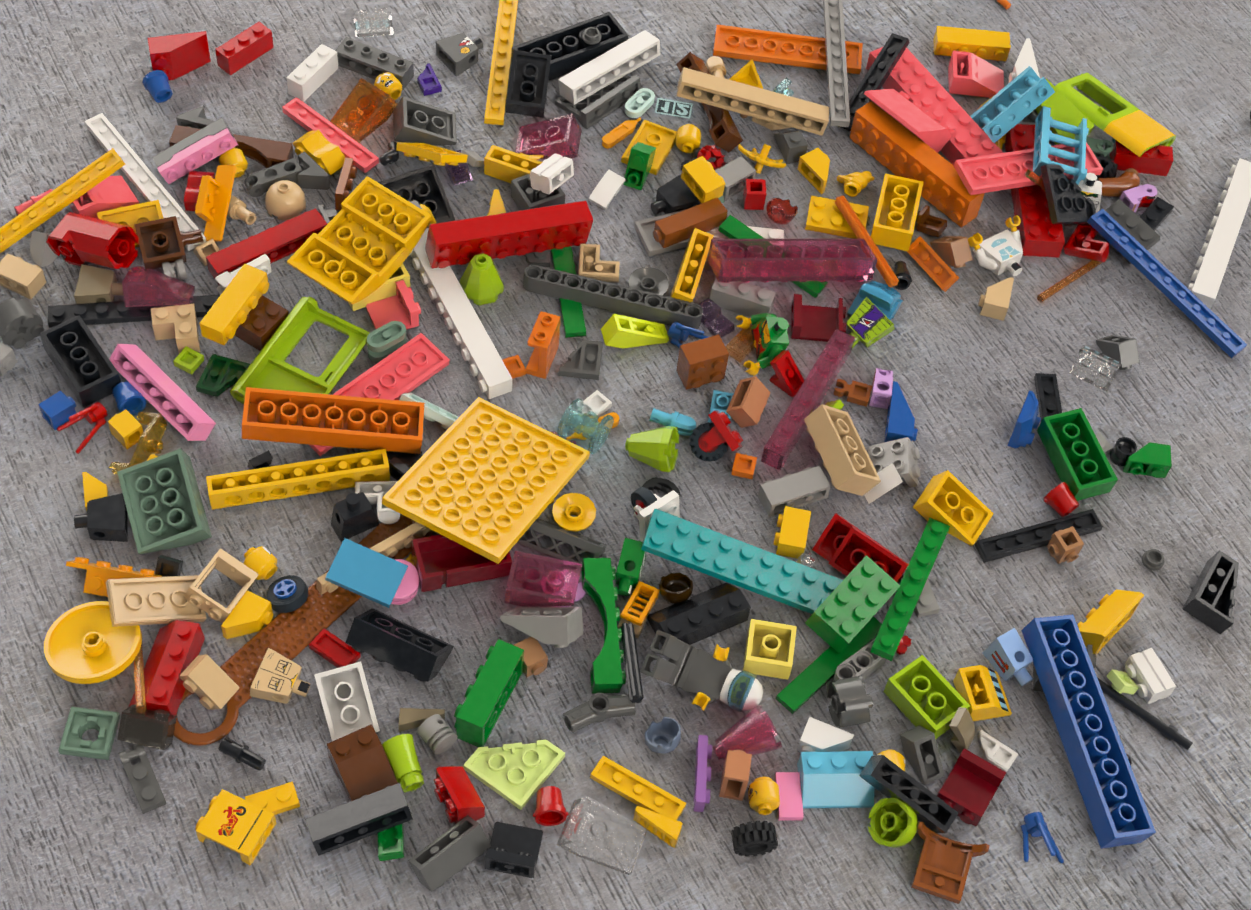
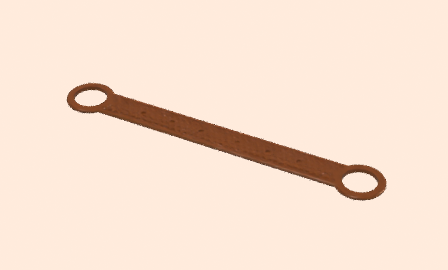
M400 514V519L394 524H384L381 522L358 544L371 548L416 521ZM404 547L399 550L392 559H404L411 552V547ZM316 580L308 588V598L300 608L292 612L278 614L268 625L220 666L240 687L226 703L227 714L222 724L207 733H192L180 725L177 718V710L174 720L166 719L171 733L180 741L191 745H208L224 738L235 726L239 708L251 698L250 687L268 648L292 661L324 628L327 629L362 596L340 586L333 592L329 593L327 591L321 595L316 588ZM185 689L181 703L194 693Z

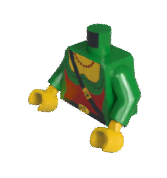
M771 313L751 315V318L742 315L736 317L737 320H743L741 325H736L739 328L748 329L750 324L753 325L751 331L757 363L750 360L746 361L743 366L750 368L745 371L746 373L754 376L759 372V368L764 369L771 366L770 362L788 347L787 329L789 323L783 317H777Z

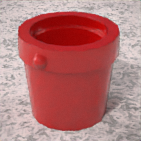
M1065 482L1053 488L1043 498L1044 502L1050 505L1061 517L1069 515L1079 506L1078 501Z
M555 786L540 788L537 791L536 810L533 813L535 821L543 826H555L563 823L569 813L566 812L561 790Z

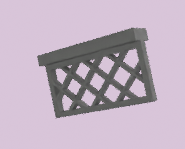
M625 75L615 81L614 84L599 90L601 93L592 94L584 100H587L585 103H577L575 105L564 103L568 100L560 96L555 100V105L581 120L582 127L588 129L624 105L641 89L640 77Z

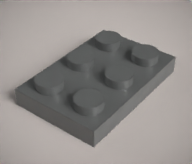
M1117 200L1105 210L1146 250H1149L1160 241V236L1122 200ZM1097 232V234L1100 237H1102L1106 242H1108L1099 232ZM1109 243V245H1110L1118 254H1120L1129 264H1131L1114 246H1112V245Z

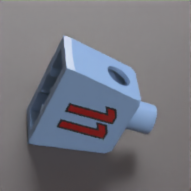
M1015 628L997 637L984 650V656L1003 680L1007 681L1015 676L1021 686L1033 680L1026 669L1033 662V658Z

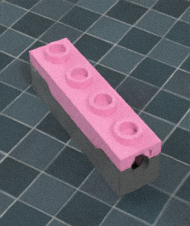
M220 118L155 155L153 160L159 173L168 184H171L190 171L199 168L234 148L238 143L224 119Z

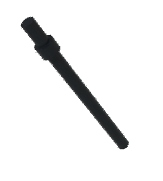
M1098 678L1103 693L1162 732V736L1169 741L1173 740L1186 750H1189L1193 742L1178 733V729L1172 725H1166Z

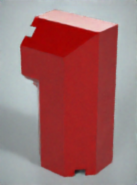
M69 212L49 235L46 243L56 255L60 256V254L66 256L64 260L69 264L81 267L87 261L120 269L129 268L138 256L135 243L139 244V238L130 226Z

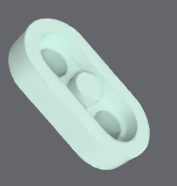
M648 88L639 89L625 103V114L631 118L642 116L654 104V92Z

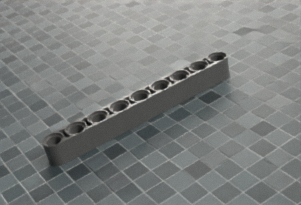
M528 265L524 269L523 287L529 292L581 302L582 305L669 326L677 322L684 326L698 329L701 324L703 309L696 303L538 265Z

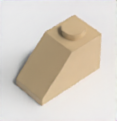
M1009 277L987 287L985 295L981 294L979 299L980 315L1004 321L1009 308L1014 278Z

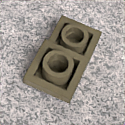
M959 707L949 726L954 732L951 741L961 754L964 748L966 750L969 749L975 736V726L967 708Z

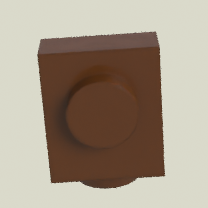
M927 205L921 211H918L916 216L917 231L939 237L947 227V220L931 216L930 206Z

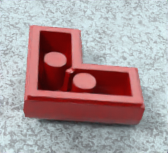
M1078 224L1066 243L1064 252L1068 256L1105 262L1109 254V243L1093 240L1098 231L1091 225Z

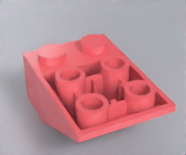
M952 52L948 66L950 94L991 98L1004 88L1003 70L973 53Z
M109 176L69 204L74 213L98 219L97 212L139 204V201L122 176Z

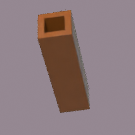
M717 197L655 221L654 239L663 248L689 239L695 228L707 232L719 227L727 219L728 211Z

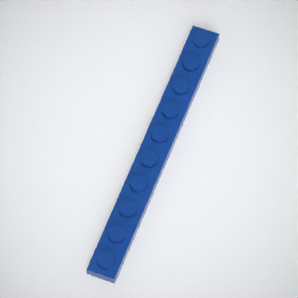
M1101 209L1089 218L1087 222L1225 353L1233 358L1245 349L1247 344L1104 209Z

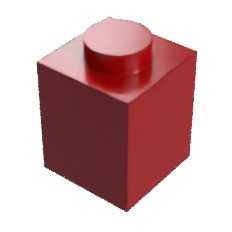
M746 179L743 193L745 210H764L767 195L766 180Z

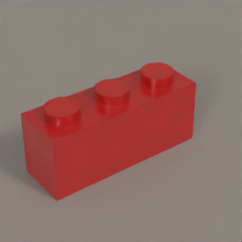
M259 21L215 49L218 66L231 76L274 48L272 31Z
M1115 140L1113 151L1110 153V158L1114 159V163L1117 164V170L1126 171L1129 168H1133L1138 173L1167 176L1174 161L1173 147L1155 146L1145 151L1139 157Z

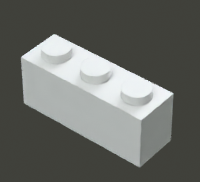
M321 44L287 76L288 94L299 98L303 102L309 98L338 69L337 51Z

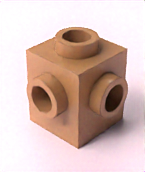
M1073 526L1052 534L1047 547L1050 555L1055 558L1058 564L1065 561L1069 563L1079 557L1078 554L1084 543Z

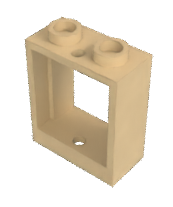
M220 548L190 586L184 598L191 605L207 612L212 619L223 623L245 592L254 584L259 574ZM214 568L242 586V589L227 608L198 590Z

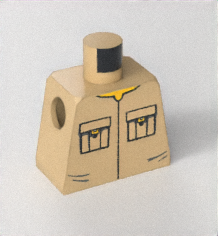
M268 648L250 687V696L287 704L292 693L306 697L311 684L299 680L302 668L300 665Z

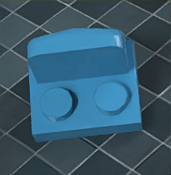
M871 281L861 286L847 315L851 317L867 297L891 321L903 300L900 299V293L890 288L887 284Z

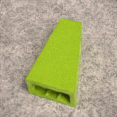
M1046 78L1055 93L1035 109L1036 112L1039 114L1043 106L1051 108L1050 117L1053 120L1077 127L1082 119L1085 118L1087 119L1089 135L1095 125ZM1050 127L1054 134L1075 139V134Z

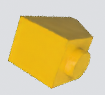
M816 148L800 156L797 170L820 194L825 192L830 159L827 154Z
M247 590L221 625L223 637L230 639L259 632L273 618L271 602Z

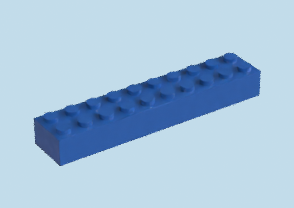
M1074 615L1034 618L1021 631L1029 653L1033 658L1034 667L1100 848L1141 843L1156 833Z

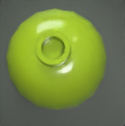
M898 798L880 799L874 804L868 818L871 819V827L868 826L869 833L873 840L880 845L892 848L905 846L917 833L918 819L915 811Z

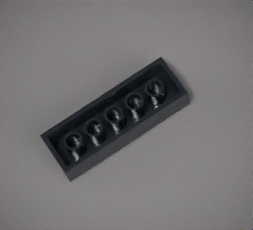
M607 12L513 46L511 64L513 50L552 55L549 80L576 70L627 41L629 35L614 16ZM588 27L597 28L601 34V41L594 45L585 43L582 39L585 29Z

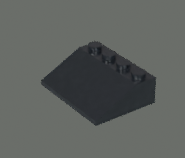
M434 164L378 182L409 202L416 200L419 205L427 206L431 210L436 224L455 221Z

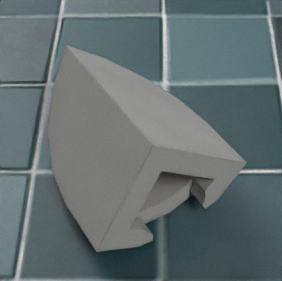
M32 231L30 241L31 257L37 265L41 267L48 266L58 257L46 243L50 234Z

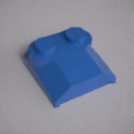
M1029 390L1008 442L1007 446L1015 449L1018 447L1025 448L1027 444H1032L1035 433H1032V429L1037 430L1041 420L1040 417H1037L1039 402L1033 391Z

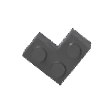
M530 174L511 180V197L520 211L565 204V193L561 187L555 189L551 194H546L541 190L532 189Z

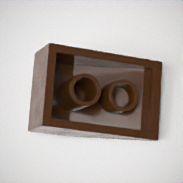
M372 724L327 743L328 757L350 802L364 795L380 791L387 786L398 784Z

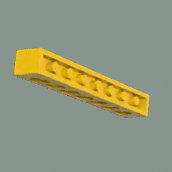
M386 449L206 476L211 509L213 510L355 487V482L390 481V472Z

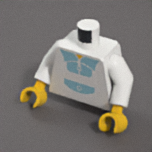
M1018 215L1013 217L1014 224L1011 217L1005 221L1006 226L1011 228L1010 232L1007 229L984 241L980 233H976L968 238L969 246L974 247V257L977 259L978 264L991 270L996 275L1009 271L1015 277L1022 271L1019 263L1023 255L1020 231L1016 227L1021 222Z

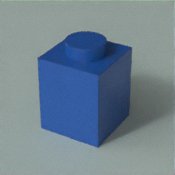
M61 390L38 404L42 417L54 430L68 422L69 417L76 413L75 407H77L71 396L67 397Z

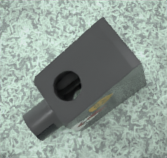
M464 33L453 35L436 41V56L457 77L478 62V50L483 48V42L479 37L470 40Z

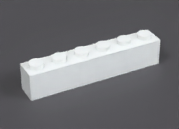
M642 31L558 79L560 95L572 104H577L660 56V40L647 31Z

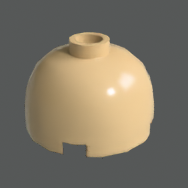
M281 180L269 187L265 196V205L270 216H277L278 220L284 221L299 216L300 212L306 208L304 192L299 185L289 180Z

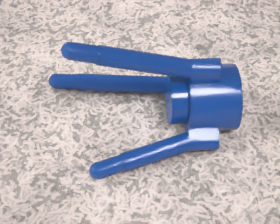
M674 322L668 331V337L672 338L670 343L678 348L682 345L680 342H685L689 335L699 339L708 338V336L704 335V331L684 326L677 322Z
M1041 812L1027 814L1024 817L1025 824L1021 825L1024 861H1029L1028 834H1031L1032 837L1042 836L1051 856L1056 855L1058 861L1063 863L1064 860L1048 830L1043 814Z

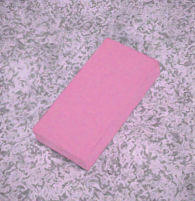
M776 772L775 782L779 786L780 805L777 808L778 821H802L804 816L800 772Z

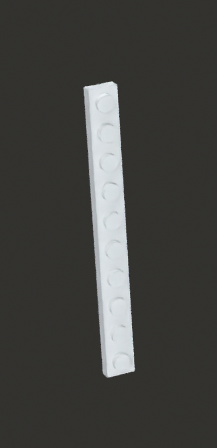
M103 113L85 121L87 129L105 151L108 152L114 148L126 165L120 169L148 202L159 200L163 218L176 216L179 230L182 233L198 230V227ZM201 233L203 237L202 243L199 242L190 245H185V248L188 251H190L195 247L205 243L206 237L203 235V233Z

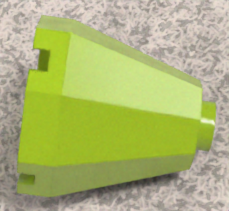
M486 254L475 255L459 280L467 298L473 300V303L476 305L494 303L498 299V295L504 291L499 271L492 258Z
M666 426L633 433L630 438L626 439L625 449L630 457L659 471L671 472V470H674L678 456V449H675V443L679 444L677 427Z

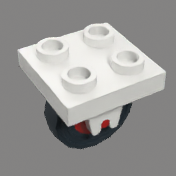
M640 487L631 494V503L635 510L634 515L639 520L641 542L644 541L654 508L680 518L679 495L674 490L662 498L653 494L645 487Z

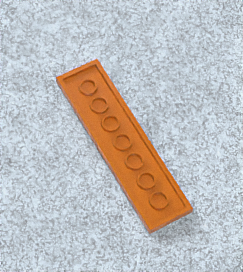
M716 25L713 56L743 60L753 59V61L827 70L825 38ZM845 41L847 73L860 74L863 43Z

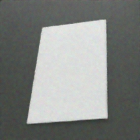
M893 463L877 473L881 482L864 494L869 504L903 482Z

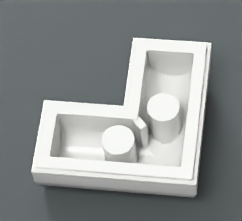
M398 481L355 482V493L364 492L370 504H377V517L380 522L394 524L400 519V513L382 504V497Z

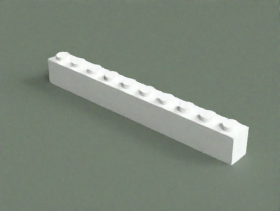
M1239 159L1237 165L1233 164L1228 175L1231 178L1228 177L1224 188L1227 190H1223L1219 201H1222V203H1218L1214 213L1217 216L1213 217L1210 227L1213 229H1209L1205 240L1208 243L1204 242L1200 253L1203 254V257L1199 256L1195 265L1198 270H1194L1190 279L1193 281V284L1190 283L1188 289L1209 309H1211L1216 299L1251 198V162Z
M426 228L422 237L409 254L412 257L414 269L419 270L423 285H427L431 300L436 301L437 311L440 315L443 314L446 328L452 331L455 344L461 347L462 357L465 361L469 362L471 374L473 377H477L481 392H485L488 399L511 392L512 377L451 267L431 268L425 251L429 228Z

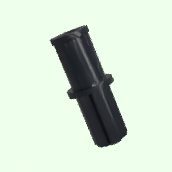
M225 737L219 745V751L231 756L237 763L243 762L259 771L262 770L266 763L265 758L250 751L247 745L238 744L229 737Z

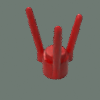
M96 402L90 407L70 416L69 421L59 426L57 431H61L83 418L90 424L96 423L75 452L79 454L99 428L106 423L104 418L108 416L107 410L100 402Z

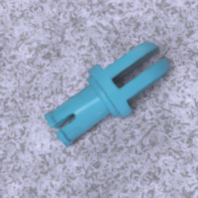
M653 408L649 420L664 426L677 427L678 434L683 436L692 435L693 430L696 428V421L693 418L676 411L669 414Z

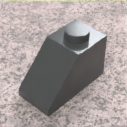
M801 131L774 134L786 164L799 162L800 156L806 154L808 144Z
M1110 335L1096 340V344L1102 353L1107 356L1106 359L1111 366L1119 367L1120 370L1132 368V365L1140 363L1135 338Z
M919 725L899 734L904 754L922 784L926 785L945 776L933 732Z

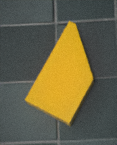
M82 472L84 501L87 511V502L107 497L108 488L106 484L92 475Z

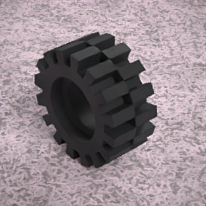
M750 821L746 825L742 823L740 827L736 826L731 831L735 854H739V856L765 855L766 852L770 853L778 846L775 825L771 822L768 823V821H763L762 823L760 821L755 823Z

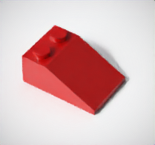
M206 31L147 38L153 71H164L168 81L175 80L211 62Z

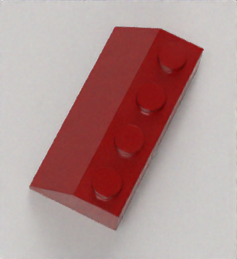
M175 620L159 629L127 709L129 713L174 720L186 689L183 686L184 681L179 676L199 655L205 640L199 623Z

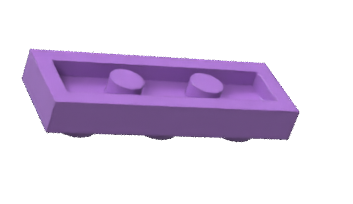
M698 735L696 744L695 812H703L705 803H710V789H706V781L711 779V767H707V759H711L712 745H708L707 735Z

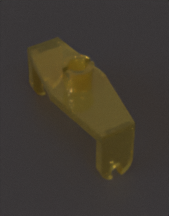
M150 412L138 413L136 418H140L139 422L148 425V427L141 435L130 463L112 462L109 468H113V473L118 475V471L147 461L151 454L155 455L162 452L161 450H163L164 445L161 439L167 427V422L161 414Z

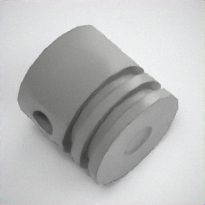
M434 714L427 718L417 730L418 735L435 755H440L447 751L457 740V734L454 733L439 714Z

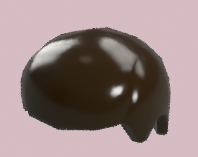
M680 572L662 576L660 584H658L661 596L670 603L680 604L685 602L693 591V581L687 575Z

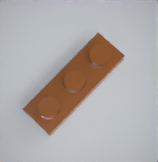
M345 157L335 191V210L342 209L341 203L350 195V191L353 189V179L356 178L357 167L353 166V158Z

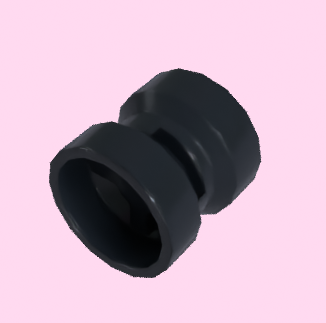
M1119 438L1111 451V461L1118 466H1125L1129 456L1137 450L1136 443L1131 438Z

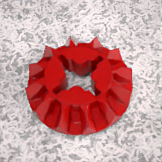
M706 145L698 152L697 158L703 156L706 161L710 158H716L714 162H710L714 170L720 169L726 164L724 162L725 155H722L721 149H717L715 145Z

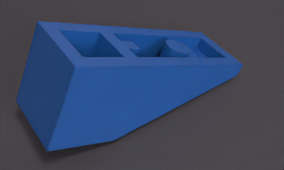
M893 381L884 442L906 437L911 442L916 441L918 429L914 428L915 418L898 382Z

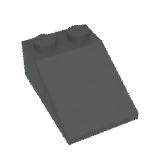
M404 96L394 108V141L426 143L430 145H456V113Z

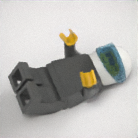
M657 630L650 650L670 659L667 661L648 653L640 670L641 673L679 687L685 692L697 694L692 704H696L703 711L708 704L714 703L716 699L726 703L731 709L740 713L742 710H752L759 705L763 697L762 684L756 679L757 675L748 671L730 668L728 658L729 647H719L716 644L712 656L700 648L697 649L671 634ZM663 638H666V640H665V642H664V645H663L662 649L660 650V649H659V642H660ZM653 660H657L653 668V671L651 672L649 668L650 664Z

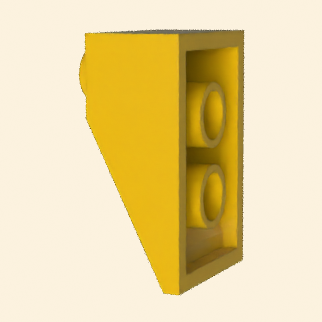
M948 470L932 477L913 506L927 521L929 518L949 525L948 533L970 546L975 544L994 514Z

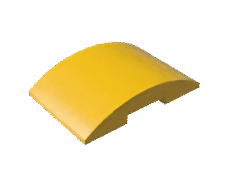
M368 176L341 203L342 209L318 235L313 233L287 260V264L351 305L368 297L396 272L412 252L432 218L424 210Z

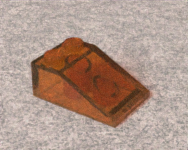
M361 78L330 122L360 143L389 119L397 103L390 95Z

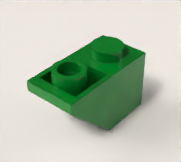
M637 142L631 148L624 177L626 181L623 185L638 190L643 189L652 167L656 147Z
M1149 442L1129 456L1123 467V472L1133 475L1166 478L1172 467L1171 445Z

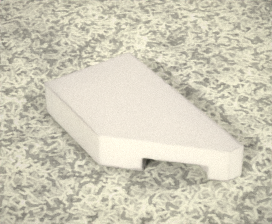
M596 390L569 411V417L596 419L612 407V402Z
M981 730L978 734V739L984 760L1007 772L1017 758L1018 753Z

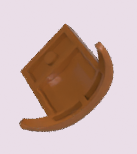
M919 822L917 831L924 842L911 888L959 904L972 857L986 854L990 845L967 844L954 841L931 831L923 822Z

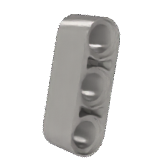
M875 639L842 662L835 671L833 681L843 679L841 676H846L847 678L863 676L866 679L882 667L887 659L870 652ZM857 663H861L865 665V667H861Z

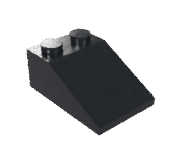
M513 50L506 99V113L544 118L552 55Z

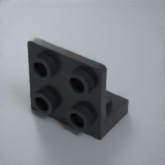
M495 822L490 842L491 847L486 850L485 869L534 878L543 831Z

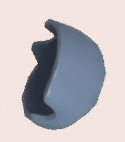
M663 717L662 721L658 723L652 721L645 732V744L652 752L670 753L680 744L681 726L673 718Z

